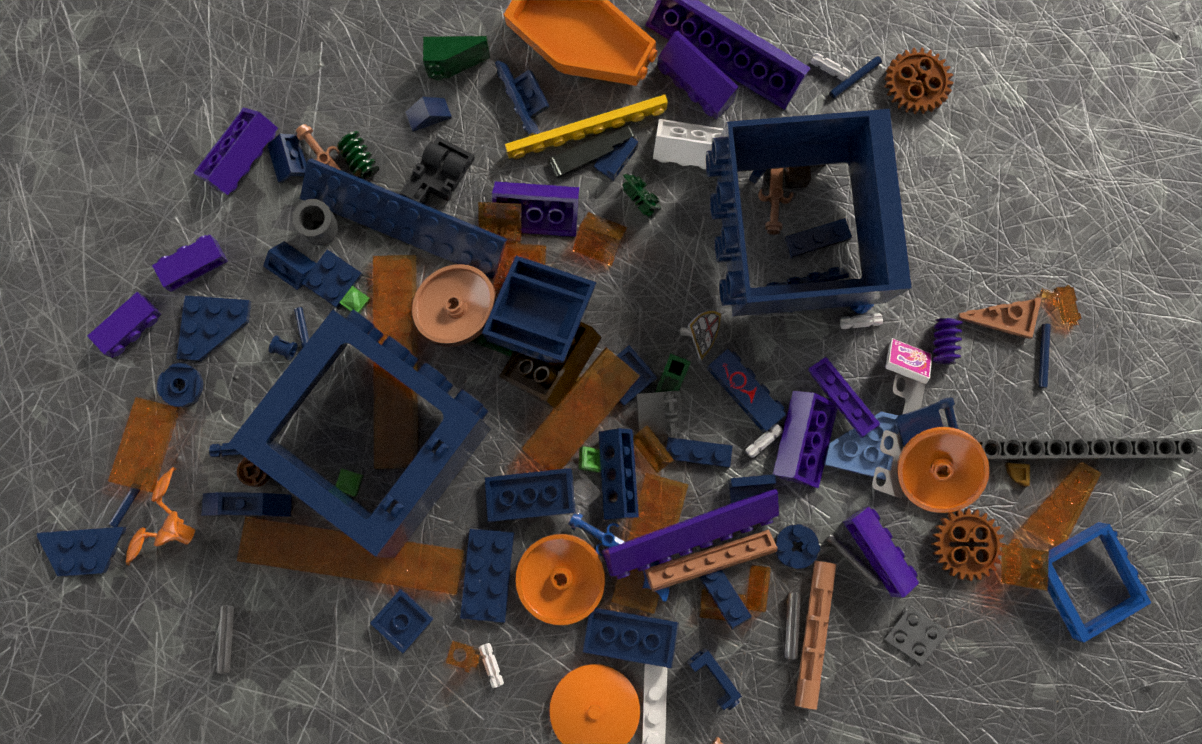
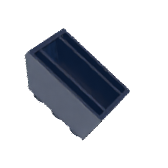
M515 256L482 334L487 342L544 362L564 363L597 283Z

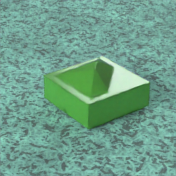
M352 286L339 303L348 310L352 311L354 309L360 314L371 299Z
M580 447L578 469L596 473L600 472V449Z
M341 469L336 487L344 493L357 496L364 475Z

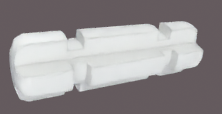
M815 53L810 63L812 65L820 66L821 70L832 76L837 75V78L842 81L846 80L850 74V70L845 67L840 68L841 65L828 58L824 59L823 55Z
M880 313L871 316L870 314L856 315L851 318L846 316L840 319L841 329L870 327V325L880 326L883 324V317Z
M774 424L769 429L770 431H766L754 444L746 448L745 451L751 458L758 455L759 451L765 449L775 440V437L777 438L783 433V429L778 424Z
M491 644L481 645L479 651L481 656L484 657L482 660L488 677L490 676L491 686L492 688L500 687L504 682L502 676L499 675L500 670L496 658L492 655Z

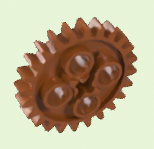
M914 47L910 53L908 50H905L902 55L898 54L895 58L896 60L893 59L886 70L888 74H886L884 80L889 82L884 87L890 89L887 96L894 95L892 103L899 101L898 108H901L903 105L906 106L905 112L912 108L914 114L919 109L922 114H925L927 108L930 112H933L935 107L940 108L943 104L942 102L945 103L952 92L950 88L954 83L950 81L953 74L947 73L950 66H943L946 60L939 61V53L932 56L931 49L927 54L924 53L923 47L918 53ZM920 66L926 67L927 71L921 69ZM901 73H905L909 78H904ZM929 84L935 85L936 89L931 88ZM910 91H914L917 96H913Z
M970 508L964 509V513L959 509L955 512L956 516L952 512L948 513L949 520L941 518L943 526H935L940 532L932 534L933 537L937 538V542H933L931 545L938 548V550L932 552L935 555H940L936 562L945 563L942 570L950 569V576H955L958 573L957 577L959 580H963L966 576L967 581H972L973 575L976 580H981V573L983 576L989 577L988 569L991 571L997 570L994 563L1002 564L998 556L1005 555L1004 552L1000 551V547H1004L1006 544L999 541V539L1004 537L1002 534H997L1001 527L992 526L995 519L986 520L988 514L983 513L979 516V510H974L971 514ZM956 527L961 532L959 539H956L953 535V530ZM977 528L982 530L983 536L981 539H978L975 535ZM949 543H987V547L950 546ZM956 550L961 552L962 557L960 561H956L954 558ZM978 550L982 551L984 556L981 562L976 558Z

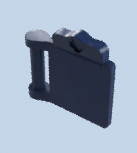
M952 397L944 398L934 404L897 416L896 422L903 448L917 434L931 428L943 427L939 413L940 409L945 411L948 426L958 429L953 405H955L954 399Z

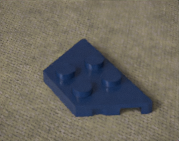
M126 527L37 533V538L57 576L100 574L107 572L110 560L118 549L117 544L122 534L126 532Z

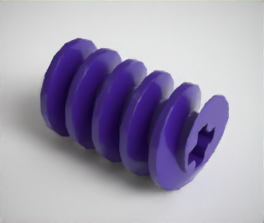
M952 318L936 319L935 321L938 323L934 325V329L937 330L934 333V337L937 340L933 344L938 348L933 350V354L936 355L933 358V362L945 365L956 364L955 360L961 358V355L955 354V351L962 349V347L955 345L956 342L962 341V338L956 337V334L962 333V330L957 329L956 326L961 325L962 321Z

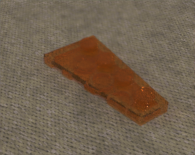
M1083 462L1078 463L1024 522L1021 528L1054 547L1068 540L1102 473Z

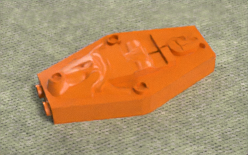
M512 0L503 14L506 25L557 71L564 74L637 86L640 79L643 80L645 78L649 63L654 62L658 53L656 41L609 0Z

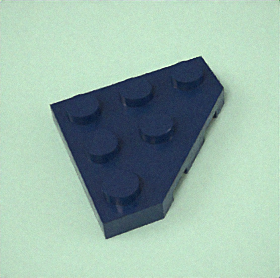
M185 295L177 359L199 362L204 360L207 354L216 347H220L239 328H243L249 323L251 301Z

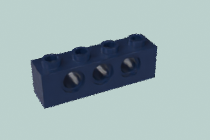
M617 428L599 431L604 520L639 517L633 429Z

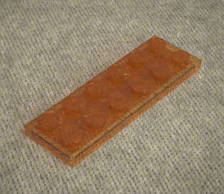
M606 347L521 447L522 450L547 470L562 469L640 375Z
M646 473L638 500L639 517L633 518L628 541L679 523L689 484ZM638 568L629 571V576L617 579L611 602L655 614L659 594L655 591L652 592L649 588H642L644 585L643 571H638Z

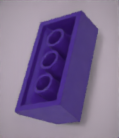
M676 31L658 56V69L664 75L670 76L673 79V83L679 89H684L693 102H698L708 116H713L717 120L734 103L738 86L679 31Z
M243 107L193 174L218 191L228 195L237 188V182L240 178L249 172L252 162L262 155L265 145L274 139L278 127L260 112Z
M495 181L492 191V231L576 237L579 187Z
M793 391L777 459L774 464L773 475L775 474V476L787 481L819 488L826 451L830 443L838 409L832 401L813 392Z
M864 507L842 522L891 597L903 598L919 584L916 579L918 575L911 565L908 566L903 559L905 558L903 551L898 546L895 547L891 541L893 537L886 527L883 528L880 524L878 513L873 508Z

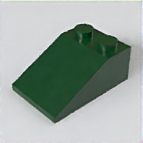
M487 36L423 37V63L428 78L434 80L450 78L490 58Z

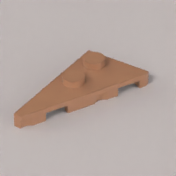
M1041 298L996 305L985 309L970 310L959 313L957 319L1031 339L1034 334Z

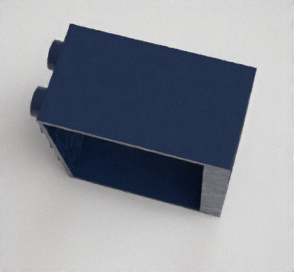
M890 109L729 121L726 123L720 137L712 138V150L706 151V171L708 177H717L718 182L716 193H711L710 210L712 219H722L723 225L721 236L715 237V256L718 263L727 262L726 279H721L719 282V294L722 306L731 305L732 317L887 303L912 288ZM841 163L848 164L862 277L860 279L751 288L738 172Z
M354 309L346 318L332 310L228 445L375 557L395 558L491 430L483 421L489 411L463 389L459 391L455 398L448 395L454 385L426 362L418 372L414 370L413 367L419 360L392 337L388 336L380 345L378 342L384 334ZM348 344L358 349L443 413L441 424L372 514L274 440ZM441 440L443 444L439 446V448L436 450V454H434L432 450ZM394 500L398 501L399 503L390 511L391 513L387 512Z

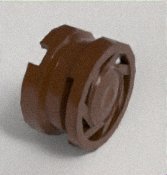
M246 457L237 466V477L245 485L261 487L270 480L268 474Z

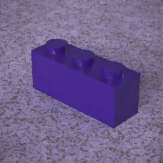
M204 235L197 238L193 244L178 248L176 253L161 257L152 267L163 287L172 292L223 265L228 260L217 240L211 235Z
M136 292L88 334L87 337L104 355L113 358L122 354L125 347L130 342L136 341L147 327L153 326L162 314L145 296Z

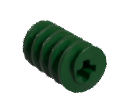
M353 131L342 137L337 147L341 151L343 158H345V162L349 165L350 171L353 172V176L367 179L375 175L380 168L379 166H374L376 163L375 159H370L372 156L371 152H366L368 150L367 145H362L364 143L363 138H358L360 136L359 131Z

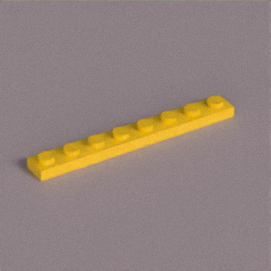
M666 95L507 143L505 147L508 158L519 159L524 157L526 153H538L552 145L555 147L561 146L568 140H580L585 135L591 133L599 134L610 127L619 128L629 121L638 122L652 114L653 116L660 115L667 110L668 101Z

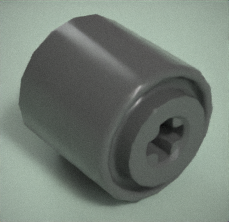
M308 199L301 202L295 208L292 219L294 227L308 243L325 245L335 238L338 232V222L324 202L317 199ZM316 223L322 224L318 229H315Z

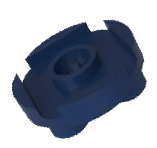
M183 363L172 364L165 372L159 375L157 391L167 404L174 407H187L198 402L203 391V379L200 372L190 365ZM180 380H183V383H185V387L182 388L181 391H179V389L175 387V384H178Z
M801 524L789 525L783 528L775 539V544L778 548L775 554L778 560L790 568L799 569L810 566L820 552V545L816 534L810 528ZM793 541L802 543L801 552L792 551Z

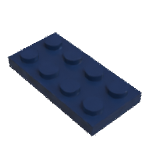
M571 468L485 477L488 522L576 513Z
M470 529L460 619L505 623L514 533Z
M595 608L589 614L583 652L672 668L679 622Z

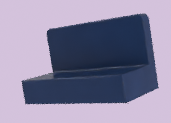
M279 134L268 144L278 183H283L290 176H305L307 164L300 140L295 134Z
M631 137L629 141L614 147V152L598 159L594 168L614 181L638 149L639 141Z
M283 241L268 250L263 267L298 290L303 286V280L316 263Z
M775 474L728 479L731 504L765 491L774 490L773 484L776 483Z

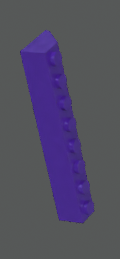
M657 0L645 25L668 40L676 31H679L723 73L784 110L811 69L699 0Z
M777 489L759 493L602 550L610 576H617V579L629 576V571L638 568V571L650 568V563L658 560L659 564L670 561L673 554L679 553L680 556L693 552L692 548L700 545V548H705L713 545L712 540L720 538L721 541L732 538L734 537L733 532L740 530L742 534L754 529L752 525L760 523L761 526L773 523V518L779 516Z

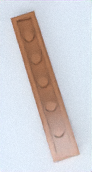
M768 529L645 569V575L652 592L777 552L778 548Z

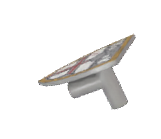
M716 311L702 312L688 324L689 328L682 327L680 329L681 336L692 337L700 360L707 355L717 337L721 313Z

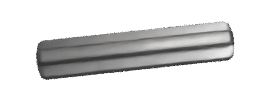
M789 592L787 598L785 658L792 660L798 658L801 595L797 592Z
M228 605L221 606L216 665V672L220 674L230 672L234 607Z

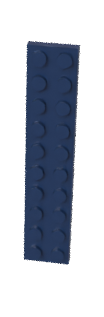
M312 158L307 162L300 194L301 200H320L337 215L453 263L475 267L492 279L496 276L507 242L506 238Z

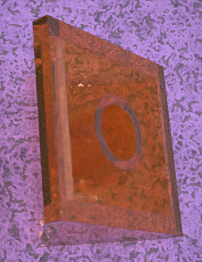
M588 212L580 224L573 251L612 266L627 227Z

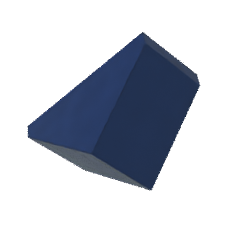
M421 97L406 111L413 132L452 118L445 98Z

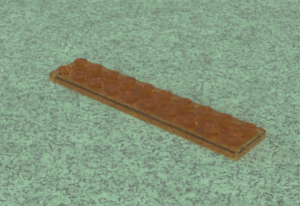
M373 256V324L375 328L384 334L378 343L382 345L386 338L390 336L407 348L418 359V329L412 316V304L417 292V256ZM373 361L374 469L407 468L419 453L418 394ZM417 362V363L415 364V366L413 367V369L416 370L417 372H418V362Z
M245 517L237 561L457 595L464 550L407 541L395 558L375 557L341 531Z

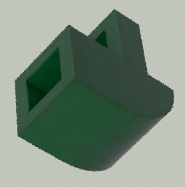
M670 353L655 392L679 391L691 361Z

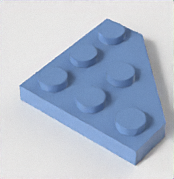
M880 412L875 415V418L880 422V426L864 438H861L853 428L829 443L824 465L874 477L877 467L891 471L893 456L881 452L880 444L885 430L895 434L899 433L896 422L898 415ZM887 436L884 440V446L887 450H890L894 442L891 436ZM880 472L876 477L878 479L886 480L885 474L882 472Z

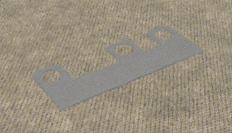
M896 373L893 393L906 399L903 414L920 409L926 384ZM899 378H903L906 382L903 392H899L896 386ZM885 430L882 435L880 450L885 454L893 456L891 471L877 467L874 472L872 486L878 491L902 499L903 491L898 480L897 464L903 450L900 433L895 434ZM887 436H891L894 442L890 450H887L884 446V440ZM880 472L884 473L886 477L885 484L881 487L876 483V477Z

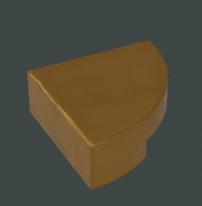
M1006 463L1007 473L1015 483L1021 486H1030V464Z

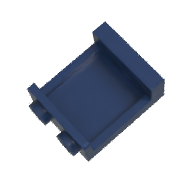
M702 648L686 661L695 672L704 665L707 666L726 693L716 701L723 710L726 708L731 710L739 704L740 701L738 699L742 697L707 649Z

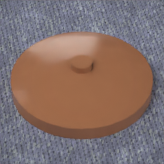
M463 264L443 267L428 276L418 288L412 304L414 323L420 333L434 344L445 347L466 344L482 334L496 302V292L488 277L475 267Z

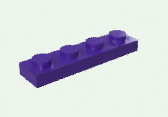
M827 357L808 369L811 376L861 438H864L880 426V422Z

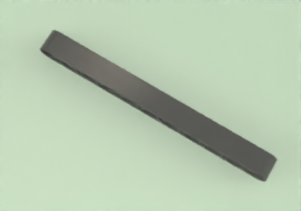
M1191 438L976 439L983 450L985 445L990 446L991 454H986L988 461L1179 460L1193 457L1198 452V445ZM1029 444L1034 447L1035 452L1033 455L1028 451ZM1051 444L1056 448L1055 455L1050 451ZM1073 444L1078 449L1077 454H1074L1072 451ZM1116 444L1119 445L1121 449L1120 454L1117 453L1115 449ZM1138 444L1142 447V453L1138 452ZM1007 445L1013 448L1012 455L1008 454L1006 450ZM1094 445H1097L1099 448L1098 454L1094 451ZM1159 445H1162L1164 449L1163 453L1160 452ZM1181 445L1185 447V453L1182 452Z

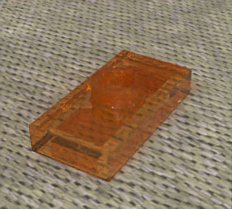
M645 426L633 436V443L656 473L660 472L674 460L648 426Z

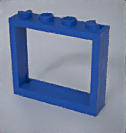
M1101 522L1094 524L1032 560L1072 638L1083 643L1151 604L1146 594V587L1141 584L1137 577V569L1130 563L1127 558V550L1117 539V531H1113L1110 524ZM1099 536L1131 597L1083 624L1052 562Z

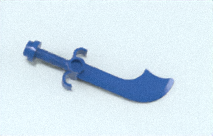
M574 513L568 523L572 530L575 531L576 527L601 541L595 549L599 556H603L598 551L600 545L610 548L624 543L623 540L609 532L610 526L619 527L616 523H611L607 526V533L601 532V530L599 531V529L597 530V528L595 529L592 525L582 521L583 515L580 513L579 515ZM654 561L650 563L651 567L659 565V562ZM642 570L644 573V585L642 588L651 589L645 575V570ZM670 586L655 591L659 594L662 601L667 600Z

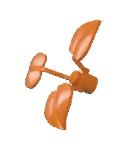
M172 467L159 479L151 499L169 515L158 533L145 532L146 528L142 527L134 534L127 549L126 565H130V562L138 555L144 540L148 537H155L154 546L156 547L173 540L185 545L191 542L195 529L183 524L184 520L178 517L177 512H172L162 502V497L168 489L172 472L176 468Z

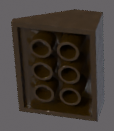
M580 322L564 363L544 362L514 351L499 378L558 411L602 337L592 326Z

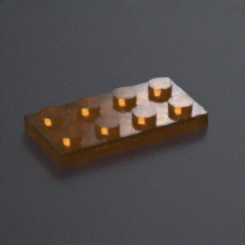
M135 397L108 482L153 493L180 408Z

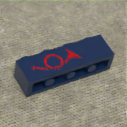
M727 349L708 365L707 370L764 434L786 415L784 412L785 408L778 400L774 401L770 397V391L764 384H759L754 379L756 377L754 372L748 367L745 368L740 363L742 360L739 355Z

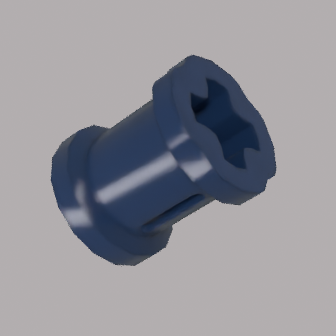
M276 335L269 345L268 352L284 356L286 360L291 361L296 354L298 344L282 340L280 336Z

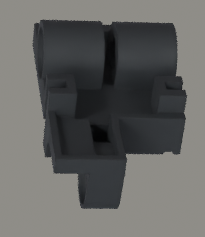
M438 136L434 142L431 141L426 146L421 162L417 163L416 169L412 170L413 174L401 190L400 195L424 205L427 203L430 193L449 202L452 198L451 190L454 192L474 161L475 155Z

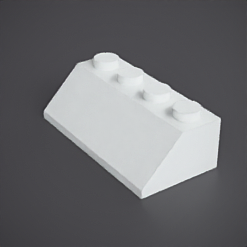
M659 119L653 159L662 163L675 162L682 166L694 165L706 169V151L712 150V138L720 137L723 129Z

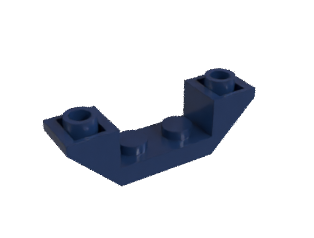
M243 492L203 493L201 516L291 517L292 495Z

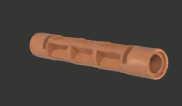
M814 561L794 704L798 707L817 709L836 564Z

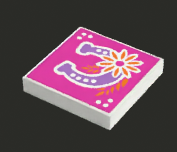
M892 338L888 347L885 368L927 384L930 379L932 354Z

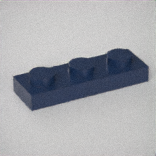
M846 218L788 235L784 239L790 256L793 258L851 240L852 235Z
M668 437L665 460L730 468L733 446Z
M722 570L699 577L732 630L751 619V614Z

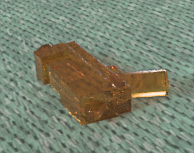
M1070 285L1056 287L1054 291L1042 288L1040 297L1053 300V306L1059 308L1062 324L1069 323L1070 326L1079 325L1078 321L1082 318L1081 314L1078 313L1074 287Z

